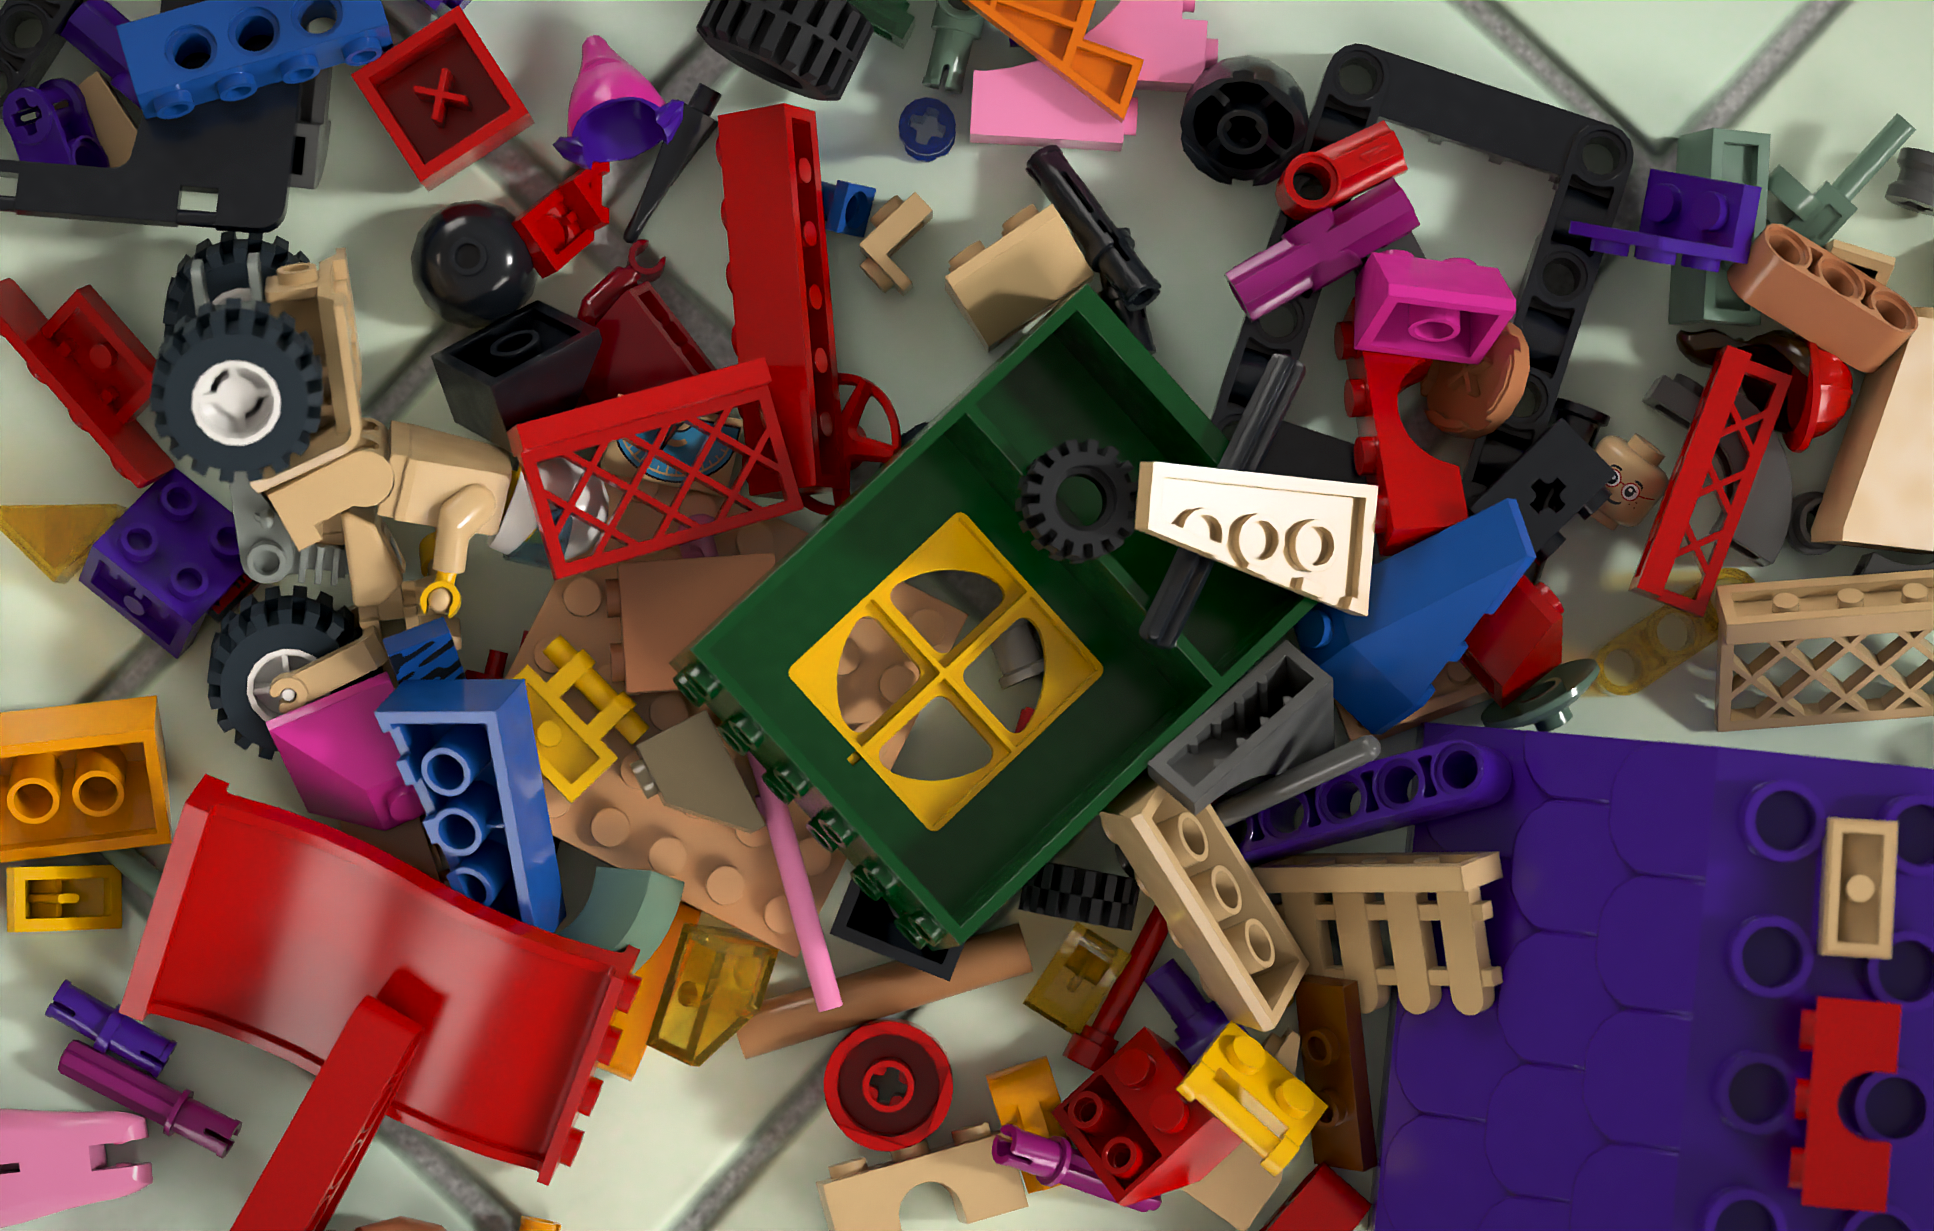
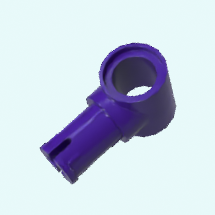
M1172 958L1144 981L1177 1025L1174 1032L1179 1039L1174 1043L1193 1066L1216 1035L1230 1021L1216 1001L1212 1000L1208 1003L1188 975ZM1237 1024L1243 1031H1245L1250 1036V1034L1243 1027V1025Z

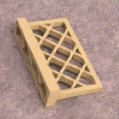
M1934 569L1716 586L1715 609L1719 625L1714 723L1717 732L1934 716V694H1927L1921 689L1924 684L1934 677V645L1924 638L1934 630ZM1896 633L1899 635L1877 654H1874L1860 643L1868 635ZM1832 638L1835 640L1813 659L1796 648L1805 639ZM1765 642L1771 645L1749 664L1734 654V645ZM1915 647L1929 659L1905 677L1890 665L1909 649ZM1851 652L1865 664L1841 682L1829 673L1827 669L1846 653ZM1785 656L1801 669L1778 687L1763 676V674ZM1879 674L1895 686L1881 698L1864 699L1857 694L1860 689ZM1815 679L1831 690L1818 703L1801 704L1793 698ZM1751 684L1767 695L1754 708L1731 709V700Z

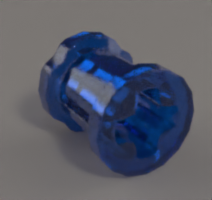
M928 97L916 99L905 107L900 115L898 129L900 140L905 147L907 155L916 161L926 163L948 155L954 146L956 136V123L949 107L938 99ZM928 116L937 118L938 131L944 134L943 137L932 136L928 140L927 145L918 143L917 130L911 127L913 123L924 124Z

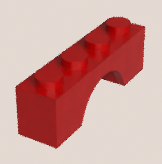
M1353 297L1343 321L1337 322L1335 325L1334 347L1337 359L1346 360L1349 377L1344 386L1346 414L1349 418L1356 417L1359 437L1356 438L1354 444L1355 468L1359 476L1366 475L1367 485L1378 486L1374 534H1376L1380 557H1389L1467 519L1468 512L1459 466L1441 461L1422 450L1406 432L1398 412V395L1406 388L1424 380L1434 359L1354 349L1355 297Z

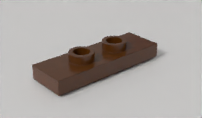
M1306 974L1302 977L1295 990L1305 1084L1328 1105V1108L1311 1130L1314 1164L1320 1165L1324 1161L1330 1167L1365 1172L1378 1166L1358 981Z

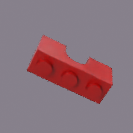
M1817 996L1816 1010L1802 1009L1799 1050L1812 1051L1810 1079L1797 1078L1794 1119L1807 1120L1805 1148L1791 1147L1788 1188L1802 1189L1801 1205L1886 1213L1891 1142L1890 1140L1860 1137L1849 1131L1839 1118L1837 1105L1842 1088L1854 1076L1865 1072L1897 1074L1902 1008L1900 1003Z

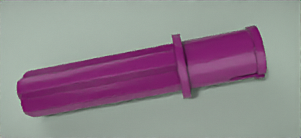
M72 1040L60 1057L58 1070L61 1074L164 1126L163 1134L170 1137L175 1132L216 1153L222 1159L228 1154L235 1142L231 1137L233 1135L238 1136L241 1130V1121L234 1120L193 1099V1091L185 1089L181 1093L106 1053L102 1054L80 1040Z
M1006 1124L1000 1129L1002 1134L1012 1137V1140L996 1134L992 1144V1157L996 1164L1010 1166L1036 1175L1039 1183L1045 1186L1053 1187L1059 1183L1117 1203L1080 1151L1071 1147L1070 1142L1065 1137L1054 1135L1050 1138H1045L1022 1130L1013 1124ZM1161 1195L1126 1207L1140 1212L1157 1210L1162 1203Z

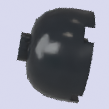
M1250 55L1223 59L1206 68L1186 94L1180 120L1182 130L1181 143L1183 151L1194 166L1219 183L1232 185V180L1236 179L1241 181L1253 180L1252 186L1267 185L1280 178L1289 163L1303 152L1309 125L1304 92L1290 73L1268 59Z
M482 200L455 202L434 213L418 232L411 254L413 283L424 303L447 322L470 329L486 327L525 305L533 295L538 272L534 268L525 242L511 224L517 217L503 206Z

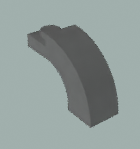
M1677 373L1673 380L1666 375H1662L1653 382L1642 402L1688 430L1704 387L1680 373ZM1740 392L1737 393L1734 404L1742 420L1760 413V410ZM1729 417L1725 428L1733 425ZM1760 420L1745 427L1751 441H1753ZM1774 429L1730 544L1731 548L1761 567L1772 565L1777 558L1787 535L1792 510L1790 469L1784 449ZM1736 431L1721 437L1715 452L1724 478L1742 471L1747 457ZM1737 481L1725 486V493L1729 502ZM1722 509L1709 534L1719 531L1724 519Z

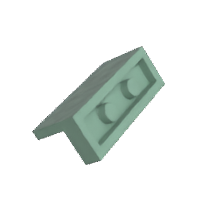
M1710 128L1680 135L1677 142L1676 173L1762 187L1752 237L1753 242L1766 228L1771 134ZM1677 253L1675 265H1671L1668 315L1670 325L1683 326L1702 322L1746 327L1761 325L1762 312L1739 298L1728 282L1727 271L1734 262L1721 260L1718 273L1680 266L1682 254Z

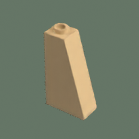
M1912 307L1918 317L1919 325L1917 330L1878 371L1865 374L1827 482L1822 502L1819 505L1811 528V542L1921 555L1934 554V308Z

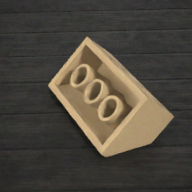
M1146 767L1098 813L1101 817L1104 832L1113 843L1119 845L1134 869L1135 879L1139 888L1145 895L1153 899L1167 922L1168 931L1173 942L1180 949L1185 950L1200 974L1202 987L1207 996L1219 1004L1229 1021L1232 1020L1237 1024L1262 1032L1276 1028L1310 963L1211 804L1194 816L1148 776V767Z

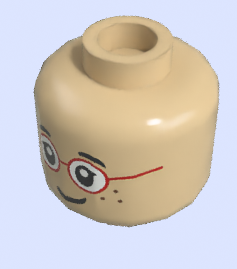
M1637 433L1629 441L1619 436H1605L1593 450L1617 474L1605 485L1612 495L1591 516L1611 530H1615L1619 524L1626 527L1638 526L1665 493L1669 479L1666 473L1658 466L1665 458V455Z

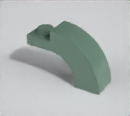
M596 866L593 888L585 907L570 925L556 934L619 953L624 952L628 945L641 949L632 974H634L650 959L668 933L676 916L685 882L649 870Z

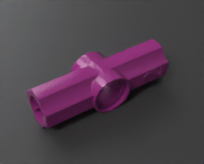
M1392 177L1334 211L1332 208H1327L1284 233L1281 236L1282 241L1234 266L1232 270L1224 274V277L1241 309L1252 323L1309 289L1316 292L1352 272L1363 264V258L1410 234L1412 230L1420 226V222L1404 190Z

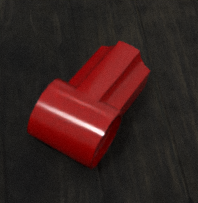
M1383 120L1316 152L1300 154L1289 163L1276 183L1275 196L1278 206L1284 214L1292 219L1305 221L1315 214L1366 192L1392 177L1396 178L1406 173L1408 167L1405 162L1404 151L1395 132ZM1300 173H1308L1317 177L1322 183L1323 197L1312 201L1299 196L1294 189L1293 177Z

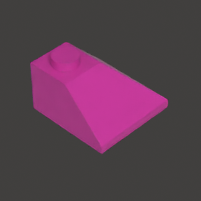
M387 671L266 721L272 739L308 813L382 831L426 814L414 785L406 786L396 761L401 756L390 731L382 732L374 714V711L395 690Z

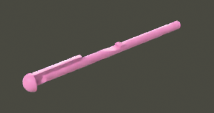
M695 514L688 517L701 525L712 522L715 519L706 514ZM680 525L677 531H681L687 528ZM720 534L678 545L682 558L719 556L714 536ZM748 752L747 756L759 794L755 795L758 811L764 816L818 1012L843 1006L788 804L782 802L767 787L761 777L767 770Z

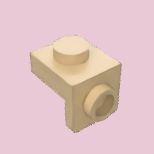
M916 192L905 202L896 195L884 204L870 219V222L876 229L859 244L861 253L867 258L859 265L860 268L884 293L894 286L904 297L913 288L912 281L890 258L933 218V210Z

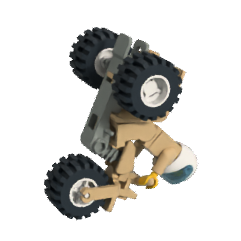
M227 231L221 233L220 242L213 245L209 238L196 245L195 255L191 258L186 254L178 264L175 278L171 277L163 315V323H165L164 340L159 349L158 360L155 361L150 394L151 412H156L154 426L160 439L170 438L169 452L178 461L188 455L193 458L192 471L205 477L209 467L219 469V481L229 482L240 560L244 572L251 579L259 583L271 584L281 581L288 574H298V583H305L306 569H314V584H321L322 570L331 571V585L337 586L338 578H345V575L349 574L354 605L348 608L344 605L338 611H335L333 609V596L320 591L317 599L314 600L307 597V587L293 585V595L281 596L279 586L265 589L264 601L258 602L253 594L241 600L239 614L230 610L222 619L221 633L215 632L211 644L207 683L209 684L208 699L211 710L218 709L217 723L224 733L233 728L235 729V744L246 751L254 743L259 746L258 757L272 761L274 752L278 751L268 730L266 721L371 678V671L380 666L383 673L387 671L394 688L396 689L399 686L382 639L444 616L456 650L462 649L460 619L454 616L461 606V595L455 587L457 573L465 572L469 539L475 533L488 535L487 546L503 553L502 558L506 561L548 570L551 569L518 458L511 470L510 452L502 447L391 420L388 430L383 423L375 419L361 417L359 399H361L362 360L346 247L336 248L335 255L319 262V270L317 271L316 265L310 263V260L301 250L295 255L288 251L289 241L279 236H276L273 244L262 241L263 233H249L248 239H237L236 232ZM561 457L537 463L544 489L567 501L584 470ZM591 475L575 506L606 523L609 515V496L603 481ZM548 503L555 524L562 510ZM569 515L558 536L565 560L586 553L599 540L602 533ZM381 516L391 517L402 522L433 526L436 529L435 532L425 536L419 544L421 573L424 578L415 581H403V573H406L405 559Z

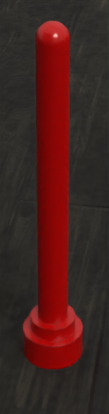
M1223 794L1210 804L1214 805L1229 797ZM1156 904L1092 1026L1085 1024L1080 1035L1073 1033L1062 1054L1093 1072L1114 1055V1051L1119 1043L1114 1037L1169 933L1167 922Z

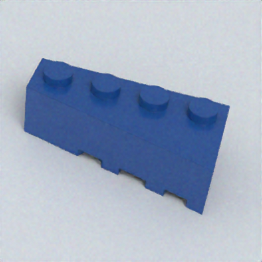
M525 679L403 680L374 711V714L382 732L390 731L401 757L396 761V764L406 786L414 785L427 815L422 823L431 843H438L451 869L446 875L451 888L478 903L514 919L554 933L567 914Z

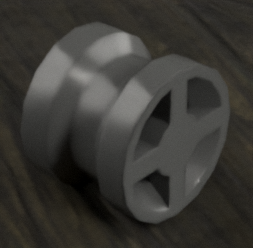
M1903 147L1900 149L1897 163L1900 167L1897 181L1888 185L1885 198L1902 208L1934 216V153L1917 148Z

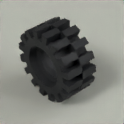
M1077 439L1065 441L1033 460L1026 468L1029 470L1028 473L1020 478L1017 489L1022 490L1021 497L1015 500V512L1022 511L1024 520L1018 524L1023 533L1028 530L1032 533L1035 539L1030 544L1038 551L1043 548L1050 551L1048 558L1056 561L1064 558L1070 559V564L1083 563L1090 559L1093 561L1124 544L1123 540L1133 534L1135 530V523L1133 521L1136 517V494H1138L1139 480L1132 482L1129 472L1135 468L1129 460L1121 463L1116 458L1120 451L1111 445L1103 449L1098 447V440L1087 439L1082 443H1077ZM1083 477L1091 481L1098 488L1102 498V509L1099 517L1093 524L1088 526L1070 524L1058 512L1056 492L1061 482L1066 478Z
M1047 862L1022 886L1018 909L1066 920L1132 931L1140 888L1135 878Z

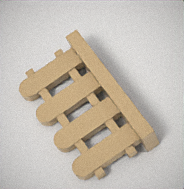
M1499 852L1300 853L1253 867L1254 875L1265 893H1281L1282 902L1274 904V907L1282 920H1285L1288 930L1310 963L1304 975L1312 974L1358 981L1361 1013L1367 1014L1384 1007L1389 1000V985H1397L1401 1004L1412 1014L1418 1015L1434 1009L1442 997L1441 986H1450L1451 997L1455 1007L1465 1015H1475L1492 1006L1495 999L1494 986L1503 983L1501 967H1491L1484 920L1493 917L1491 901H1481L1479 886L1503 877ZM1375 892H1383L1385 901H1376ZM1427 892H1436L1437 901H1428ZM1324 893H1332L1333 901H1325ZM1328 920H1336L1342 965H1334ZM1379 920H1388L1394 966L1385 964ZM1431 920H1440L1447 966H1438Z

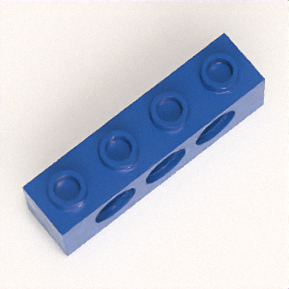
M206 0L116 26L134 90L145 119L156 116L161 119L178 118L190 113L195 105L216 99L223 101L242 100L253 95L258 87L280 81L289 84L305 82L317 76L320 70L343 63L350 66L365 65L377 60L383 52L394 47L381 0ZM317 18H330L336 21L331 29L323 33L316 34L305 30L307 25ZM266 35L273 38L270 45L263 50L248 51L243 48L244 44L254 36ZM205 53L210 55L207 63L197 69H186L180 66L182 61L191 54Z

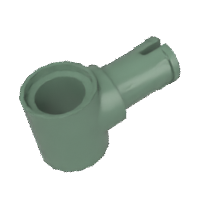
M936 0V8L931 28L936 30V35L926 75L923 77V85L939 90L944 70H949L945 92L961 94L963 92L962 85L973 40L981 38L986 19L973 9L962 11L954 8L948 0Z

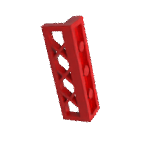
M1726 345L1717 351L1628 591L1699 618L1703 617L1793 378L1791 375L1751 361V353L1730 345ZM1744 375L1773 385L1764 411L1742 420L1734 401ZM1729 417L1733 425L1725 428ZM1760 420L1753 441H1751L1745 427ZM1736 431L1747 455L1742 471L1719 480L1711 462L1720 438ZM1707 476L1710 485L1702 488ZM1737 481L1729 502L1723 486ZM1714 491L1724 513V519L1719 531L1697 540L1689 521L1698 498ZM1683 537H1685L1688 545L1680 548ZM1715 541L1707 562L1700 547ZM1690 551L1702 574L1694 599L1664 589L1675 559Z

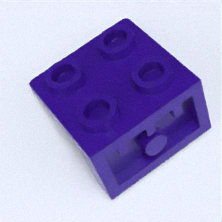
M1650 168L1639 232L1571 220L1568 233L1592 237L1589 249L1592 251L1628 257L1630 245H1635L1634 257L1636 259L1675 265L1677 253H1681L1680 266L1719 273L1721 260L1748 264L1762 187Z
M174 467L173 470L154 482L92 545L78 580L173 657L178 659L193 644L206 614L245 574L240 560L234 514Z

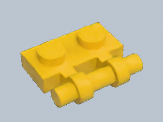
M560 634L542 651L559 669L551 679L545 682L528 664L513 679H525L541 773L572 804L618 760V757L601 740L611 729L615 727L633 745L651 727L634 710L637 703L629 695H626L624 690L618 694L593 668L597 662L584 648L578 652ZM573 685L600 712L587 725L560 698Z

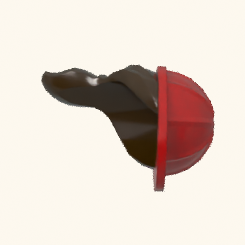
M1714 328L1698 332L1680 330L1676 335L1679 350L1690 362L1698 366L1711 369L1717 351L1726 345H1730L1751 353V361L1793 376L1774 426V430L1782 434L1787 448L1792 452L1802 453L1808 448L1813 438L1822 436L1835 428L1851 406L1853 377L1848 366L1837 356L1823 350L1816 343L1810 342L1800 335L1794 336L1785 330H1772L1744 341L1743 338L1738 337L1734 339ZM1744 375L1741 387L1746 398L1760 412L1764 411L1773 385Z

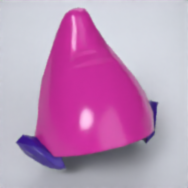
M593 35L586 38L582 45V62L569 102L567 137L560 136L552 145L564 159L591 170L593 162H616L632 159L655 147L662 140L668 145L683 120L684 101L672 99L666 104L655 87L637 69L621 58L601 36Z

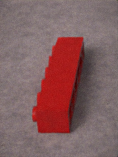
M781 103L718 115L719 136L716 140L715 150L723 176L724 199L721 204V218L728 236L730 261L726 268V280L733 295L735 325L732 328L731 341L734 352L738 357V364L765 356L772 379L768 387L800 496L848 490L846 463L843 452L841 404L816 112ZM755 402L737 407L739 415L743 420L745 445L751 449L763 429ZM766 442L760 454L772 460ZM744 456L742 457V467L747 459ZM755 463L746 479L749 486V496L783 499L777 475Z

